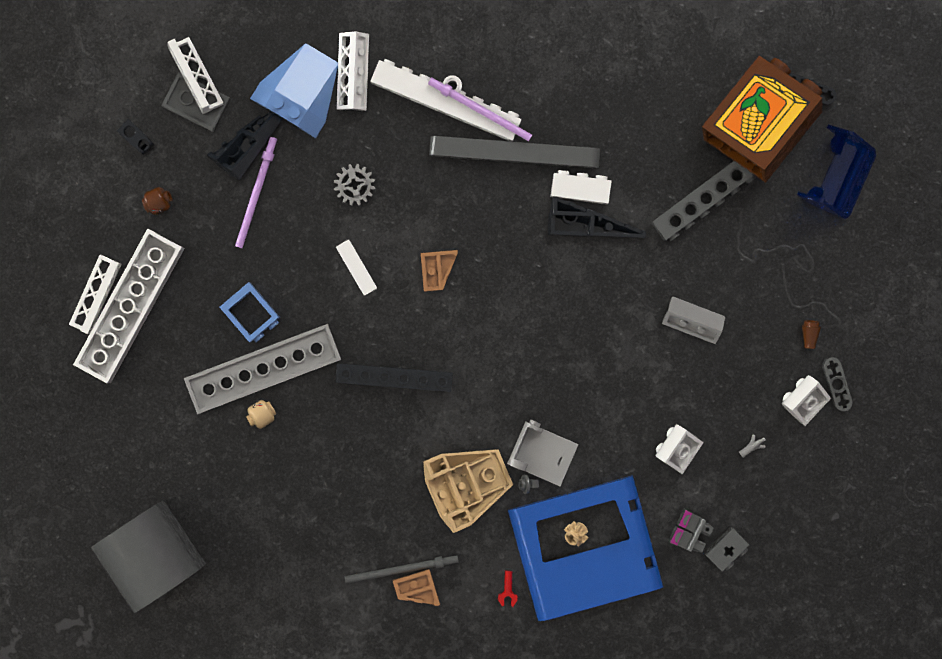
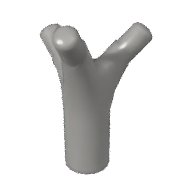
M752 435L750 443L740 450L739 453L744 458L756 449L765 448V445H761V443L766 439L762 438L755 441L756 435Z

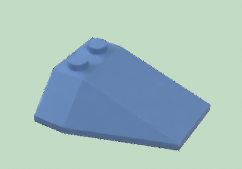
M305 43L259 83L250 99L296 125L312 137L317 138L326 123L338 62Z

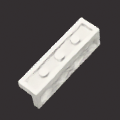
M356 31L339 33L337 110L352 109L366 111L369 34ZM346 37H350L348 47H346ZM349 57V64L346 67L345 59ZM346 76L349 77V82L347 85L344 84V79L346 78ZM346 95L348 96V105H344V97Z
M185 38L179 42H176L175 39L168 41V49L202 114L224 105L190 38ZM188 44L190 48L189 55H183L179 47ZM189 61L198 63L199 68L197 72L191 71L188 65ZM198 77L207 80L206 89L198 85ZM206 95L215 96L217 102L209 105L205 98Z
M99 255L69 325L80 329V331L86 334L91 333L119 272L121 263ZM102 260L110 263L104 274L100 270ZM101 278L102 283L99 290L94 292L92 283L94 280ZM93 295L94 301L92 306L87 309L84 301L87 297ZM85 313L86 319L83 326L75 323L78 315Z

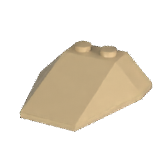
M499 450L439 454L423 462L425 482L439 516L453 533L471 526L513 485Z

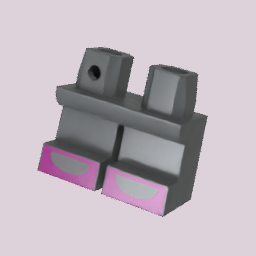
M683 509L676 524L691 532L675 525L668 541L690 552L693 550L702 553L706 543L698 540L700 533L710 536L714 528L706 523L705 519Z

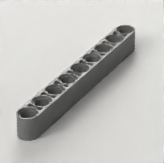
M430 136L429 156L598 169L600 149Z

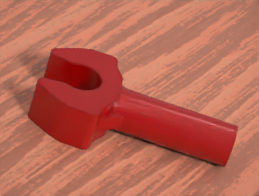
M510 570L505 571L504 591L498 594V600L501 606H504V598L509 596L511 597V606L513 607L517 602L518 596L512 592L513 571Z

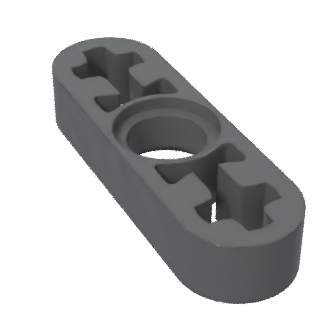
M829 357L824 360L822 368L831 398L837 410L847 411L852 407V398L842 365L837 358ZM829 361H832V363H836L834 371L835 373L839 372L840 376H833L830 378L829 375H833V372L831 369L827 368V366L830 365ZM835 379L842 381V387L839 390H835L832 386V382ZM845 390V394L841 395L848 403L843 408V406L838 405V402L841 401L840 395L835 396V393H841Z

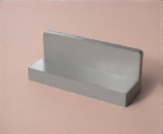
M672 297L662 324L716 344L723 330L725 316Z

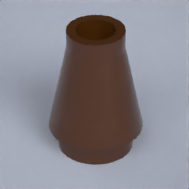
M804 320V325H802L804 348H816V342L821 329L819 321Z

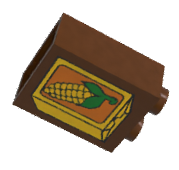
M758 56L704 123L702 130L706 142L766 183L822 113L821 94L823 92L817 84L809 79H804L800 83L789 76L791 70L783 61L772 58L768 62L761 56Z

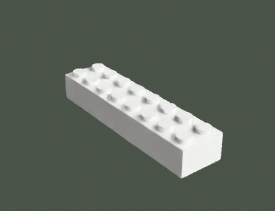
M150 229L146 230L76 358L74 366L105 383L112 382L185 248Z

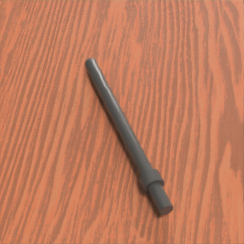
M458 555L442 558V556L434 557V560L344 576L345 583L436 567V569L444 568V565L459 563Z

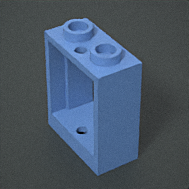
M250 282L220 306L221 310L249 342L253 340L258 342L264 336L263 332L266 329L272 330L279 324L277 320L280 316ZM250 293L256 297L272 316L251 335L230 311Z

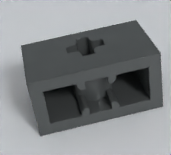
M730 526L704 554L721 571L724 569L727 571L734 565L733 561L738 556L742 557L748 551L747 547L749 544ZM726 546L730 548V554L725 553L726 551L724 548Z

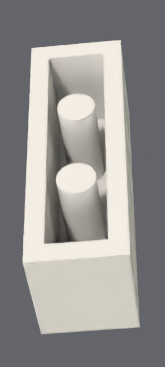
M558 170V173L553 174L550 197L557 196L561 199L607 205L609 203L611 180H607L606 176L596 175V178H589L588 174L577 173V176L569 175L568 171Z

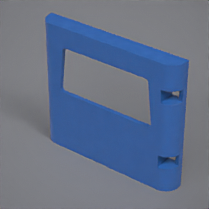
M633 475L508 509L538 621L550 620L655 591L663 587ZM634 499L637 509L630 510L628 501ZM608 501H616L629 534L628 540L548 562L542 561L537 521ZM650 557L653 566L646 567L644 558Z

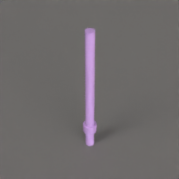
M431 77L428 84L441 91L442 95L450 96L523 139L530 140L532 134L458 93L447 83L444 85Z
M270 137L266 151H263L261 157L263 160L235 244L236 247L243 248L270 161H273L275 155L273 151L277 142L276 138Z

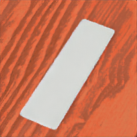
M350 240L338 245L336 249L363 295L375 290L377 287Z

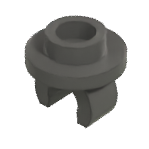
M522 475L521 479H519V489L524 494H528L530 488L539 487V480L529 479L528 475Z

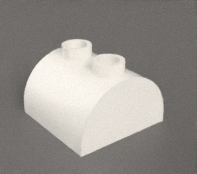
M809 375L805 379H799L796 383L797 388L792 393H786L782 405L804 426L831 399L820 383Z
M676 424L675 427H671L667 431L665 442L657 446V454L655 456L683 474L704 442Z

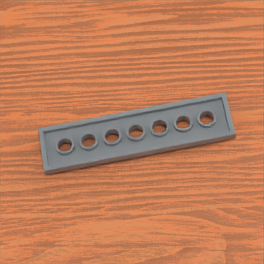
M326 324L186 377L184 381L197 414H200L342 359L329 325ZM314 343H319L322 346L321 353L314 354L311 347ZM296 350H302L304 353V358L301 361H297L293 357ZM280 356L286 359V365L283 368L277 367L275 363L276 359ZM261 363L268 366V372L264 375L260 374L257 370ZM247 370L250 373L248 381L240 379L241 371ZM224 377H229L232 380L230 388L222 386V379ZM206 384L213 385V394L207 395L204 392Z

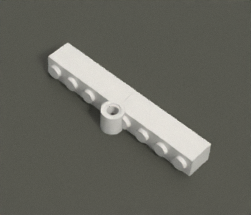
M387 59L384 62L379 60L370 81L371 84L513 142L515 133L450 96L442 95L441 91L428 84L431 79L430 77L423 74L419 76L414 75L411 69L403 66L402 69L397 68L394 62ZM448 76L444 79V85L446 83L448 85L455 83L457 85L455 91L464 96L466 95L464 91H461L462 82L458 77ZM476 96L469 98L519 127L521 119L518 118L519 115L512 111H508V113L503 112L500 106L492 103L490 106L483 103V99Z

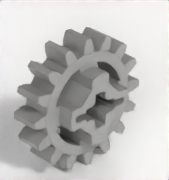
M349 164L348 170L343 167V173L336 174L339 180H334V183L338 184V187H335L334 190L340 191L337 197L341 198L343 196V203L349 200L351 206H353L354 202L361 205V200L368 202L366 197L373 196L370 190H375V187L371 186L375 179L369 178L372 175L371 172L365 173L366 167H363L361 170L359 164L355 168ZM355 172L362 174L366 179L356 177ZM349 175L347 182L342 184L344 177ZM353 180L361 183L357 186L356 190L353 187H349ZM367 186L366 192L361 196L362 188ZM343 191L352 192L354 198L347 196Z

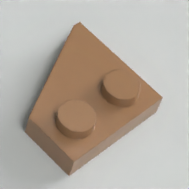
M458 250L421 253L424 292L444 289Z
M430 569L393 580L398 599L433 604L435 606L440 605Z

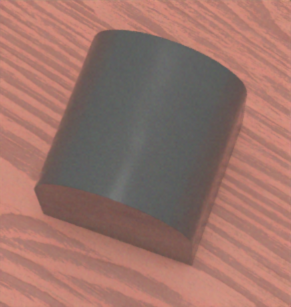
M164 500L91 547L134 613L179 585L206 564Z

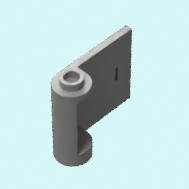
M531 419L529 423L525 421L507 464L561 487L579 444L540 428L541 424Z

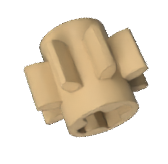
M573 521L564 529L567 532L565 539L571 545L577 544V546H580L588 539V536H586L588 530L583 523Z

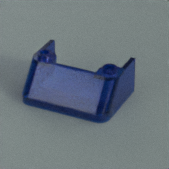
M828 124L827 129L835 134L830 142L835 156L821 187L815 186L809 190L808 194L798 192L797 195L815 207L846 219L851 215L874 163L876 150L855 132Z

